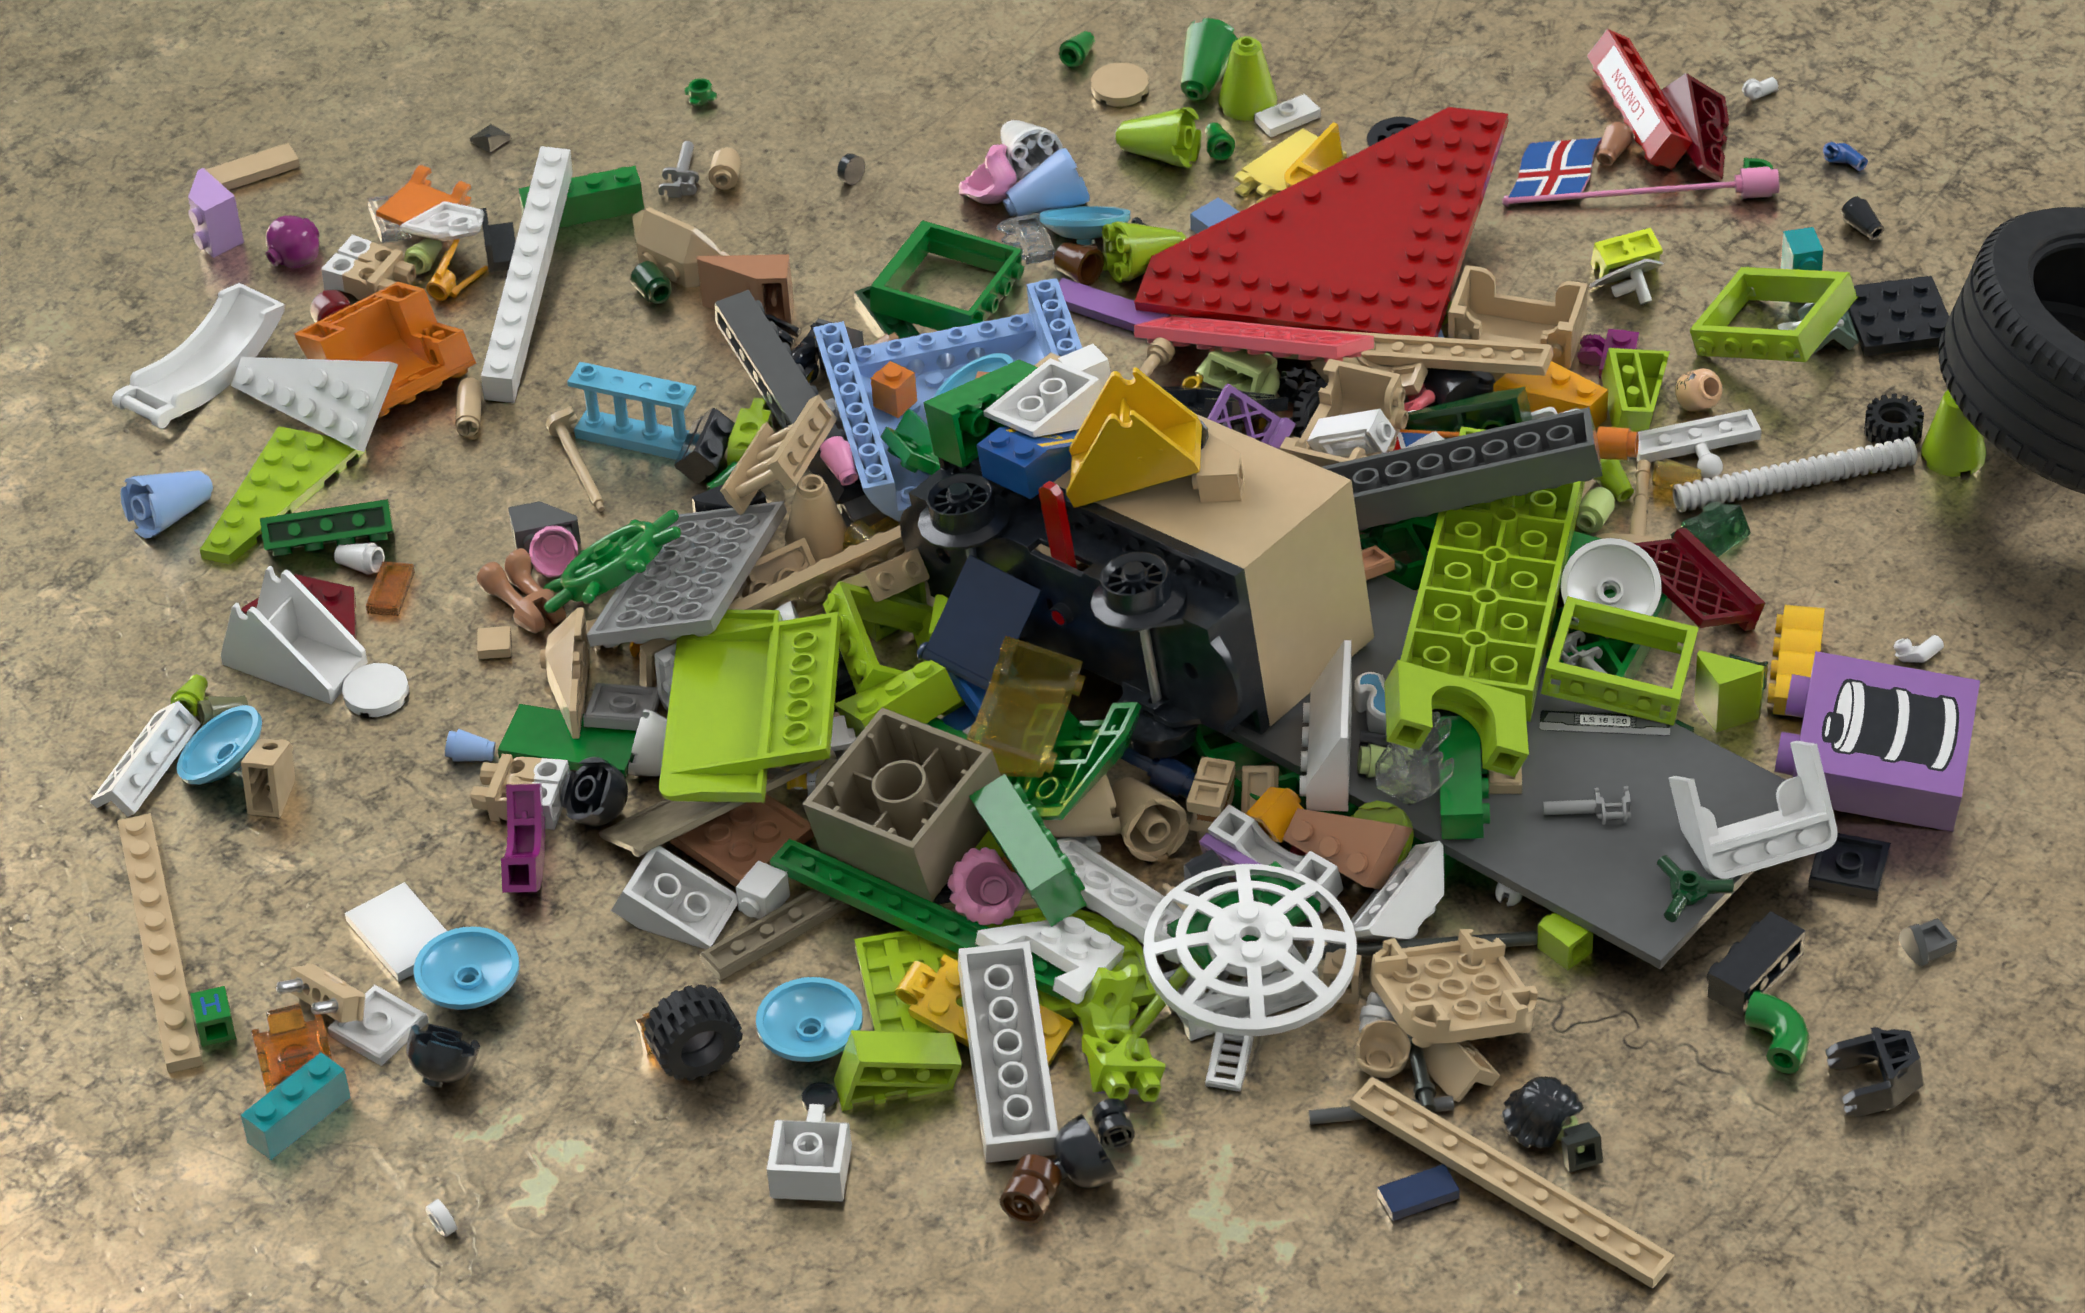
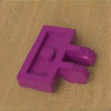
M1608 329L1606 340L1598 334L1583 335L1580 341L1582 348L1577 353L1578 360L1585 365L1599 366V378L1602 379L1601 375L1608 348L1637 349L1639 332Z

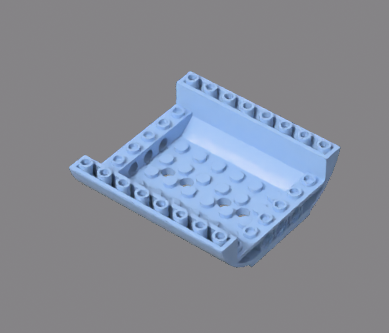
M1057 278L1027 284L1029 313L953 327L932 333H923L852 349L844 321L813 327L863 492L881 512L900 522L903 511L911 505L909 492L931 475L921 470L913 473L900 465L901 459L887 451L889 446L880 436L886 427L896 430L905 413L897 418L873 407L871 377L874 373L882 369L889 361L915 372L917 402L909 409L915 411L928 425L923 402L934 398L940 386L957 370L980 357L1004 353L1009 355L1013 361L1020 359L1035 365L1050 353L1062 357L1083 348Z

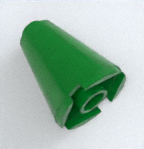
M1203 18L1202 22L1195 23V21H1192L1185 36L1180 86L1181 91L1187 98L1191 100L1207 98L1224 76L1232 44L1238 40L1233 33L1234 28L1231 25L1213 18Z

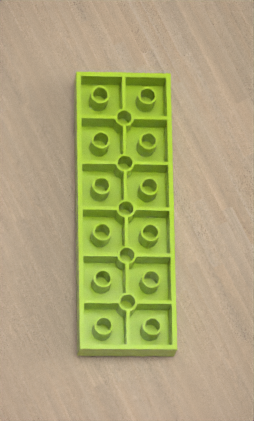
M1461 427L1459 436L1484 430ZM1578 481L1561 485L1554 489L1547 488L1529 492L1522 496L1515 495L1497 499L1491 503H1478L1465 506L1459 510L1439 512L1400 660L1524 695L1526 720L1531 722L1560 595L1562 573L1567 564L1585 482Z

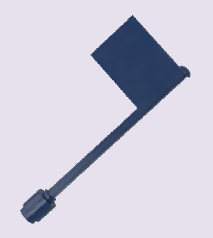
M970 554L929 641L922 643L918 648V659L932 660L958 677L1035 715L1039 706L1048 705L1000 682V679L1042 590ZM1129 746L1126 748L1120 759L1146 771V775L1151 777L1150 785L1178 799L1180 797L1188 799L1196 775L1193 772L1194 768L1172 757L1152 759L1140 755Z

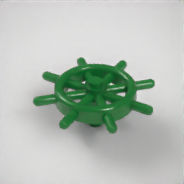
M669 510L653 523L637 519L631 520L628 525L607 534L588 548L581 550L578 556L564 569L560 578L545 584L543 589H550L556 594L545 603V611L547 613H554L570 600L591 604L597 596L615 587L618 588L620 584L636 573H643L646 570V565L657 556L663 545L681 536V529L679 527L673 526L668 528L678 520V512L676 510Z

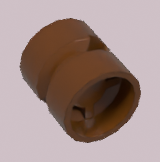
M1037 1154L1022 1156L999 1198L1003 1211L1009 1217L1021 1223L1036 1224L1040 1222L1051 1203L1050 1199L1053 1198L1062 1181V1173L1059 1167L1044 1156Z

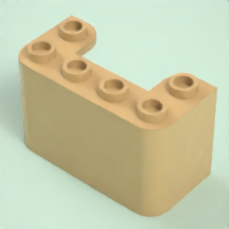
M1465 265L1448 312V338L1552 345L1554 352L1551 361L1570 370L1587 320L1588 283L1563 282L1557 288L1555 302L1496 294V280L1492 272L1482 267Z
M1328 359L1323 368V374L1329 377L1328 384L1325 388H1320L1318 392L1320 404L1301 438L1285 437L1280 446V450L1320 467L1381 454L1380 452L1366 454L1365 449L1356 447L1349 457L1344 458L1313 451L1307 442L1320 418L1381 409L1396 431L1386 452L1393 451L1400 429H1405L1408 422V411H1405L1404 406L1406 392L1402 388L1401 375Z

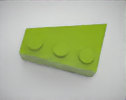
M1608 348L1601 378L1603 387L1608 389V411L1612 427L1630 428L1634 432L1649 430L1670 351Z

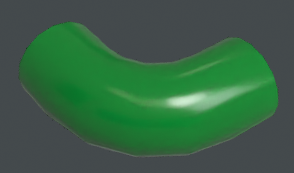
M1755 991L1747 1006L1745 1024L1764 1030L1773 1036V1041L1766 1054L1767 1061L1773 1068L1783 1073L1797 1072L1805 1059L1810 1039L1804 1018L1789 1003L1772 995Z

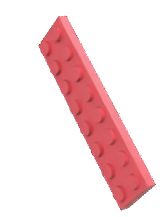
M1176 315L1134 325V337L1145 338L1149 344L1156 338H1165L1168 341H1172V345L1176 347L1189 346L1192 343L1197 345V349H1213L1215 346H1220L1224 352H1236L1241 349H1247V354L1251 355L1265 354L1266 351L1272 352L1273 357H1289L1291 354H1296L1299 360H1314L1317 357H1324V362L1326 363L1328 359L1343 361V357H1360L1363 351L1374 348V336Z

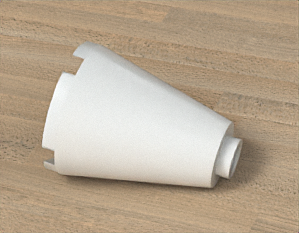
M644 709V718L641 717L631 751L635 756L633 763L629 762L628 774L660 777L667 718Z

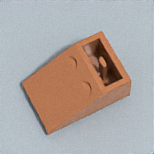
M789 254L697 256L702 306L715 310L716 301L749 290L755 300L761 301L765 315L770 314L792 324L794 297Z

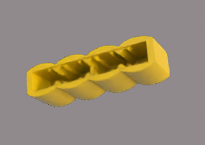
M1785 605L1784 614H1777L1775 634H1781V637H1774L1772 657L1779 658L1778 660L1771 661L1770 680H1776V684L1769 683L1767 703L1774 704L1773 714L1786 715L1785 710L1792 674L1811 677L1815 652H1821L1825 608Z

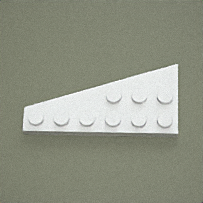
M241 357L231 386L356 450L365 451L398 364L380 361Z

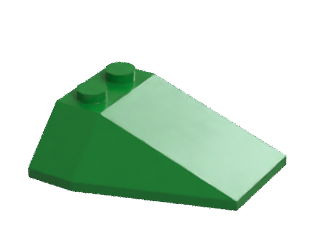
M1138 702L1112 703L1105 720L1079 721L1064 705L1038 707L1025 735L1016 783L1020 784L1029 799L1028 801L1035 807L1042 820H1063L1122 757L1137 726L1141 705Z

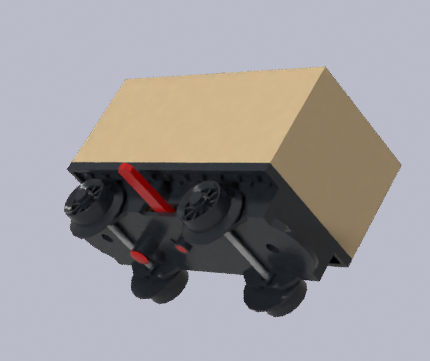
M1050 353L1034 366L1040 367L1050 358L1059 362L1058 358L1061 356ZM1197 415V417L1206 425L1208 433L1241 453L1245 478L1242 501L1201 503L1199 489H1193L1191 474L1074 508L1066 495V489L1070 484L1071 469L1056 481L1045 483L1038 489L1039 494L1029 499L982 476L979 456L964 468L938 457L940 469L909 492L911 505L903 511L900 519L901 538L906 552L917 548L929 574V579L926 581L929 585L930 595L934 598L936 595H944L949 599L970 554L1041 589L1042 592L1011 658L1017 665L1024 656V644L1029 642L1122 686L1123 695L1117 703L1138 702L1141 705L1137 726L1130 739L1133 749L1140 755L1150 758H1168L1179 755L1190 748L1196 740L1199 724H1203L1224 735H1227L1238 724L1262 734L1311 692L1312 686L1344 640H1351L1352 657L1374 638L1352 481L1200 415Z

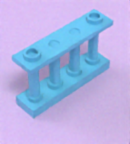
M579 362L567 381L569 387L584 390L586 411L574 428L575 438L676 460L689 430H686L684 410L697 391L696 386ZM597 393L613 396L615 415L599 411ZM626 399L642 402L644 421L628 418ZM655 405L671 408L673 427L657 424Z

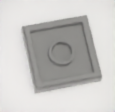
M596 683L584 714V727L637 731L641 717L644 718V709L657 713L661 701L658 695V688Z

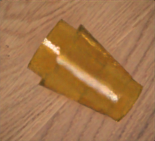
M1666 458L1663 461H1655L1652 485L1659 486L1660 490L1673 489L1675 484L1683 486L1685 482L1693 484L1695 480L1701 481V469Z

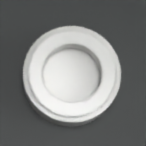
M436 1199L426 1206L425 1210L430 1221L442 1236L447 1237L457 1230L454 1219L440 1200Z

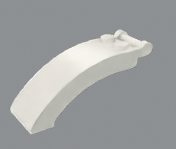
M241 283L220 291L216 303L198 328L167 356L133 372L130 377V385L114 393L112 404L122 410L127 408L151 420L152 425L160 429L165 428L171 419L180 417L205 404L232 383L241 357H256L279 323L285 310V304Z

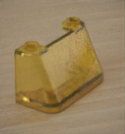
M1005 636L998 662L994 667L991 681L976 721L971 726L967 736L968 741L993 751L1001 776L1005 774L1009 777H1043L1045 771L1052 772L1057 758V753L1052 752L1071 697L1073 694L1079 696L1085 680L1084 676L1079 675L1083 661Z

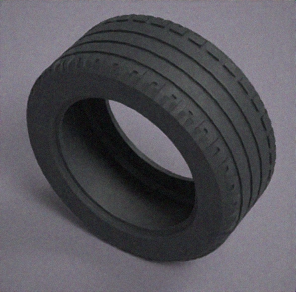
M2057 207L2015 216V218H2011L2000 224L1999 227H1996L1985 239L1941 333L1938 360L1942 378L1952 398L1964 416L1982 436L2023 467L2047 480L2085 494V208Z

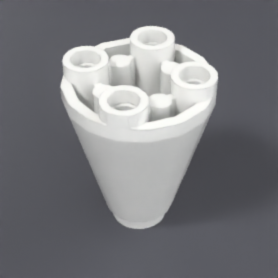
M1018 120L1008 121L1001 128V142L1007 146L1005 155L1014 169L1018 181L1023 179L1057 150L1063 149L1057 135L1046 128Z

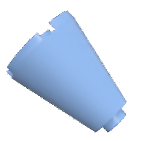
M1066 148L1057 150L1006 191L1007 198L1003 200V203L1010 216L1016 215L1018 219L1040 215L1041 212L1051 209L1083 205L1090 200L1082 176L1079 177L1075 169L1077 166Z
M199 470L140 475L125 479L124 482L127 484L121 488L120 495L125 517L128 522L134 520L138 526V529L134 531L143 538H151L208 501L213 491V484L209 476Z

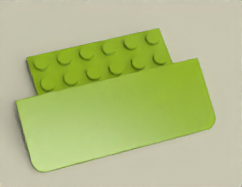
M727 609L718 626L711 634L706 636L690 634L677 638L659 791L664 798L671 801L765 802L768 768L830 759L842 622L838 612L783 621L779 610Z

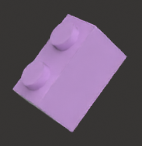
M204 168L199 169L188 196L191 209L188 211V214L194 224L195 233L193 238L199 249L207 251L214 258L244 243L235 196Z

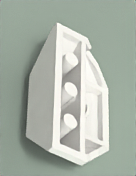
M1440 841L1415 845L1407 858L1392 870L1381 890H1374L1351 919L1357 940L1370 942L1385 941L1393 938L1396 940H1408L1417 935L1419 926L1435 912V906L1444 896L1443 845Z

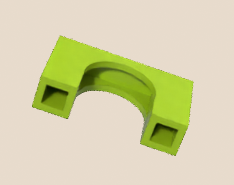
M1397 660L1384 682L1387 742L1419 750L1433 728L1432 709L1449 710L1469 721L1478 732L1481 739L1484 769L1512 777L1516 776L1529 755L1524 695Z

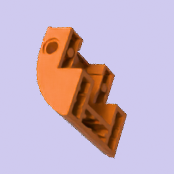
M396 282L294 333L307 359L380 361L398 364L378 418L387 415L390 412L389 408L398 403L403 405L414 401L416 394L424 390L432 391L441 387V381L449 377L457 378L465 375L469 367L477 364L464 331L438 323L425 289L402 282Z

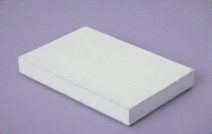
M405 882L345 913L348 924L398 982L414 974V963L421 949L436 936L447 932Z

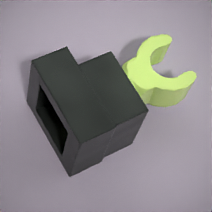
M1570 1116V1125L1563 1126L1557 1138L1562 1141L1563 1162L1566 1169L1572 1172L1603 1163L1602 1142L1599 1132L1596 1128H1593L1590 1122L1578 1124L1577 1118Z

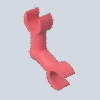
M1423 383L1419 394L1407 395L1409 402L1404 403L1405 411L1421 410L1427 405L1432 404L1435 401L1434 392L1426 390Z

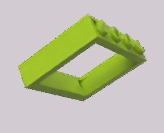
M1741 267L1689 331L1697 356L1807 362L1855 302L1857 296L1850 272ZM1748 300L1816 303L1795 330L1728 327L1729 323ZM1798 349L1799 354H1794V351Z
M839 581L833 591L827 595L828 598L823 604L826 614L838 612L841 618L839 648L856 693H860L906 672L879 665L862 619L913 633L918 648L922 643L929 641L933 606L893 595L875 602L869 589ZM959 693L961 702L940 715L947 716L966 704Z
M1567 596L1546 665L1541 694L1674 726L1699 627ZM1572 618H1578L1579 622L1572 621ZM1569 628L1681 654L1672 689L1561 663L1560 658ZM1678 642L1683 643V647L1678 646ZM1552 679L1560 680V686L1551 684ZM1661 705L1671 707L1670 712L1660 710Z

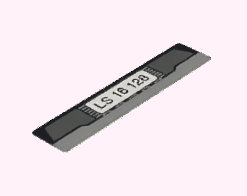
M1547 710L1540 712L1541 730L1670 735L1669 724L1627 714Z

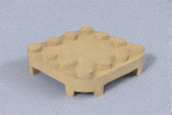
M1459 929L1458 941L1401 948L1397 940L1393 938L1383 941L1382 949L1373 954L1370 972L1372 986L1400 1028L1412 1037V1042L1416 1046L1430 1047L1436 1043H1460L1467 1040L1494 1038L1531 1031L1538 992L1535 985L1525 987L1504 957L1506 944L1499 938H1496L1494 942H1490L1486 939L1473 937V929Z

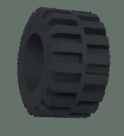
M690 985L684 987L681 991L675 990L671 992V995L667 998L663 997L658 1002L659 1005L652 1008L649 1012L650 1018L645 1020L644 1026L646 1030L644 1031V1037L661 1068L668 1076H674L677 1080H682L686 1077L688 1081L695 1080L699 1076L704 1078L709 1076V1073L720 1070L724 1063L731 1061L733 1058L732 1054L738 1052L740 1048L739 1042L743 1037L742 1027L721 992H718L712 986L707 988L706 985H698L693 988Z

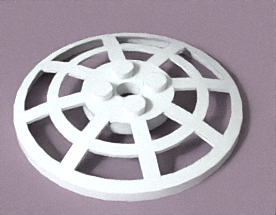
M1237 864L1201 872L1183 881L1159 902L1149 918L1144 934V963L1154 990L1170 1008L1183 1018L1198 1026L1219 1033L1236 1036H1264L1299 1028L1317 1019L1334 1006L1345 993L1352 980L1356 965L1357 939L1353 924L1345 908L1334 895L1319 883L1302 874L1281 867L1263 864ZM1250 875L1281 878L1299 884L1301 887L1291 891L1273 883L1251 881ZM1236 876L1237 882L1217 886L1204 892L1199 897L1187 892L1208 881ZM1252 890L1271 892L1283 898L1273 906L1254 902ZM1238 891L1239 902L1223 909L1209 902V900L1221 894ZM1316 894L1327 902L1341 919L1345 932L1323 929L1317 912L1305 899ZM1174 901L1187 906L1179 919L1176 937L1154 943L1159 918L1169 905ZM1297 905L1308 917L1312 927H1293L1284 914ZM1197 911L1212 918L1208 931L1186 935L1188 925ZM1246 935H1254L1259 940L1245 942L1241 938ZM1293 940L1314 941L1312 952L1304 965L1291 955ZM1325 942L1346 945L1342 968L1336 979L1327 987L1313 974L1322 959ZM1207 945L1213 961L1202 970L1193 960L1188 948ZM1177 950L1183 967L1195 979L1183 995L1178 993L1164 977L1157 963V955ZM1281 966L1293 974L1282 981L1262 985V975L1269 974ZM1223 970H1226L1235 975L1247 976L1248 986L1232 985L1216 978ZM1301 983L1306 985L1317 996L1312 1002L1294 1011L1265 1017L1264 998L1283 994L1299 986ZM1208 988L1225 996L1249 999L1251 1018L1220 1015L1203 1009L1195 1003Z

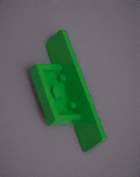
M907 409L896 430L889 427L884 429L880 437L889 446L887 451L901 459L900 465L913 473L921 470L930 475L940 469L939 459L933 452L928 425L915 411Z

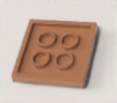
M766 794L765 802H746L672 839L671 844L736 887L758 860L770 865V859L789 838L804 845L814 837V833L807 820Z

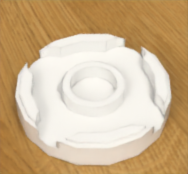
M373 663L361 666L351 672L344 680L342 693L346 707L353 713L361 715L360 712L368 713L369 717H380L391 714L401 708L405 703L404 698L409 694V685L405 673L398 667L387 663Z

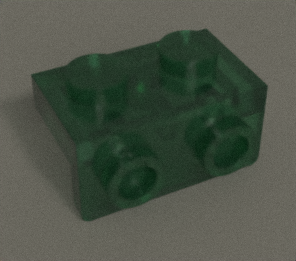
M1721 502L1708 504L1703 508L1704 512L1683 521L1681 528H1679H1687L1717 557L1751 534L1741 505L1722 504ZM1675 532L1671 534L1672 539L1674 537Z

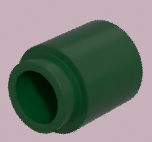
M642 262L633 269L630 281L648 302L661 304L670 297L672 293L670 280L653 262Z

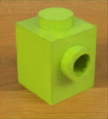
M1554 912L1552 915L1545 916L1538 924L1537 948L1568 971L1592 953L1593 933Z

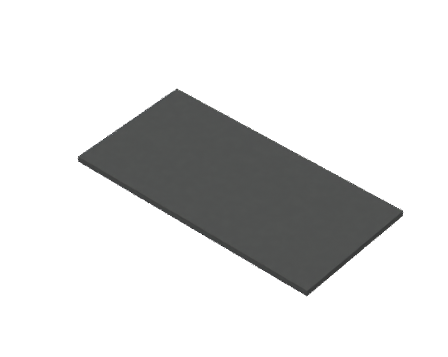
M1383 574L1366 580L1374 638L1351 657L1352 724L1349 802L1358 807L1377 800L1395 804L1405 811L1412 822L1415 838L1425 843L1440 841L1443 845V853L1661 969L1733 894H1707L1706 897L1698 900L1695 904L1686 905L1676 922H1669L1665 919L1664 913L1673 898L1671 895L1670 878L1657 866L1659 858L1667 855L1683 871H1694L1706 880H1721L1706 872L1682 833L1669 777L1679 776L1695 780L1700 805L1713 813L1717 828L1778 811L1776 792L1779 785L1786 779L1675 723L1674 726L1670 725V735L1541 730L1540 712L1542 710L1623 714L1541 694L1548 658L1545 657L1531 722H1527L1529 755L1522 765V794H1489V799H1482L1483 803H1490V824H1483L1484 838L1442 840L1438 717L1460 715L1443 709H1432L1433 728L1427 736L1429 738L1427 760L1409 757L1407 774L1400 773L1367 778L1366 774H1359L1357 770L1361 730L1370 731L1367 726V710L1358 712L1355 708L1354 682L1359 675L1365 672L1379 673L1383 675L1385 680L1387 679L1397 660L1401 659L1418 592ZM1552 679L1551 684L1560 686V680ZM1311 692L1262 734L1238 724L1226 736L1300 776H1307V772H1301V751H1308V747H1302V727H1309V723H1303V704L1310 703ZM1481 774L1482 778H1487V774ZM1628 786L1631 817L1627 818V824H1624L1623 819L1606 820L1605 825H1602V820L1598 819L1596 813L1543 815V802L1592 800L1594 799V788H1599L1600 797L1604 798L1605 803H1621L1623 787ZM1606 808V812H1622L1621 808ZM1754 871L1728 878L1733 879L1734 892Z

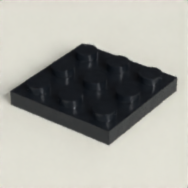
M1932 276L1854 286L1857 299L1848 311L1864 356L1939 347L1941 333L1949 315Z

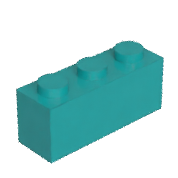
M321 1052L241 1114L247 1143L269 1160L274 1159L351 1098L345 1069Z

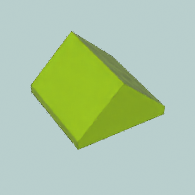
M1699 650L1696 661L1694 703L1713 730L1717 733L1759 719L1761 715L1764 666Z

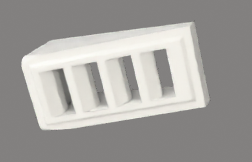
M1216 1032L1205 1086L1241 1092L1254 1036H1236ZM1230 1040L1242 1042L1243 1044L1242 1046L1226 1044L1224 1043V1041ZM1222 1051L1240 1053V1057L1224 1055L1221 1053ZM1219 1061H1220V1062L1238 1064V1067H1237V1068H1232V1067L1220 1066V1065H1218V1064H1219ZM1216 1072L1236 1075L1235 1080L1215 1076Z

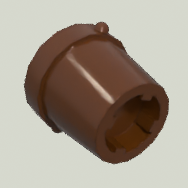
M1065 242L1055 253L1054 266L1059 272L1070 277L1074 282L1090 286L1098 280L1102 273L1104 257L1096 245L1085 247Z

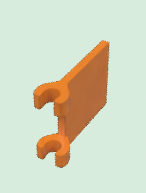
M419 165L415 169L410 181L376 210V216L401 226L403 223L444 201L468 206L471 203V197L466 196V193L471 189V185L459 181L451 195L431 187V181L426 179L431 173V168Z

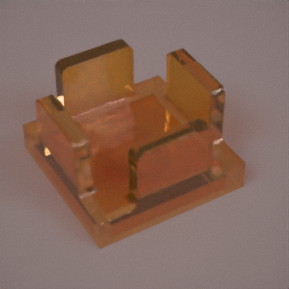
M300 1004L267 1011L266 1016L269 1030L259 1033V1029L251 1030L266 1094L320 1052L332 1060L322 1014L314 1015L315 1020L304 1021Z

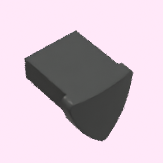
M1938 918L1922 925L1913 924L1902 929L1899 934L1900 945L1907 955L1920 967L1929 964V961L1956 951L1957 940Z

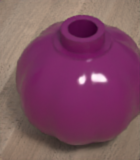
M292 215L278 217L269 225L266 232L268 251L265 254L267 259L274 266L280 264L288 268H300L310 264L317 258L320 242L318 238L320 234L317 227L307 218L302 219Z

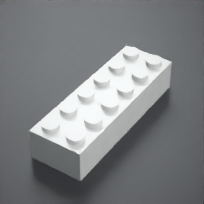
M1030 941L958 949V973L985 1163L1020 1159L1027 1154H1037L1040 1156L1056 1155L1053 1145L1058 1135V1127Z

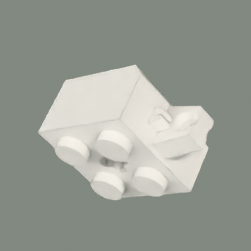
M810 1104L806 1121L776 1120L767 1166L770 1198L843 1201L852 1146L849 1123L825 1122V1107L820 1104Z

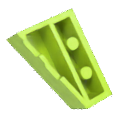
M930 660L921 662L904 673L834 705L839 715H844L847 729L854 728L855 737H858L881 708L926 724L961 702V699L946 668Z
M851 1030L834 1077L841 1110L853 1109V1103L873 1099L875 1105L886 1103V1097L907 1093L908 1098L951 1090L955 1085L962 1063L953 1033Z

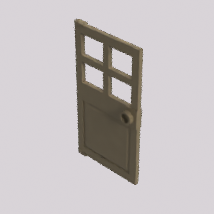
M831 750L830 758L836 759L834 751ZM827 759L804 762L788 771L781 770L783 767L768 768L767 777L771 779L767 781L766 792L822 765ZM665 799L600 831L599 834L602 839L632 851L633 855L639 857L644 855L645 852L746 802H695Z

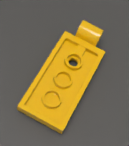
M944 954L940 960L942 966L937 973L928 965L914 961L897 986L895 994L901 1001L910 1005L908 1013L911 1017L941 1033H953L956 1041L969 1047L964 1008L956 1003V1000L962 997L958 961ZM1039 1004L1049 1067L1073 1029L1074 1022Z

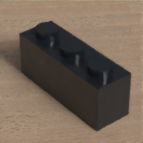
M1770 911L1761 921L1753 923L1748 934L1740 942L1736 941L1729 949L1728 954L1720 962H1715L1710 967L1706 978L1708 981L1707 997L1744 1016L1752 994L1755 991L1766 993L1804 954L1806 930Z

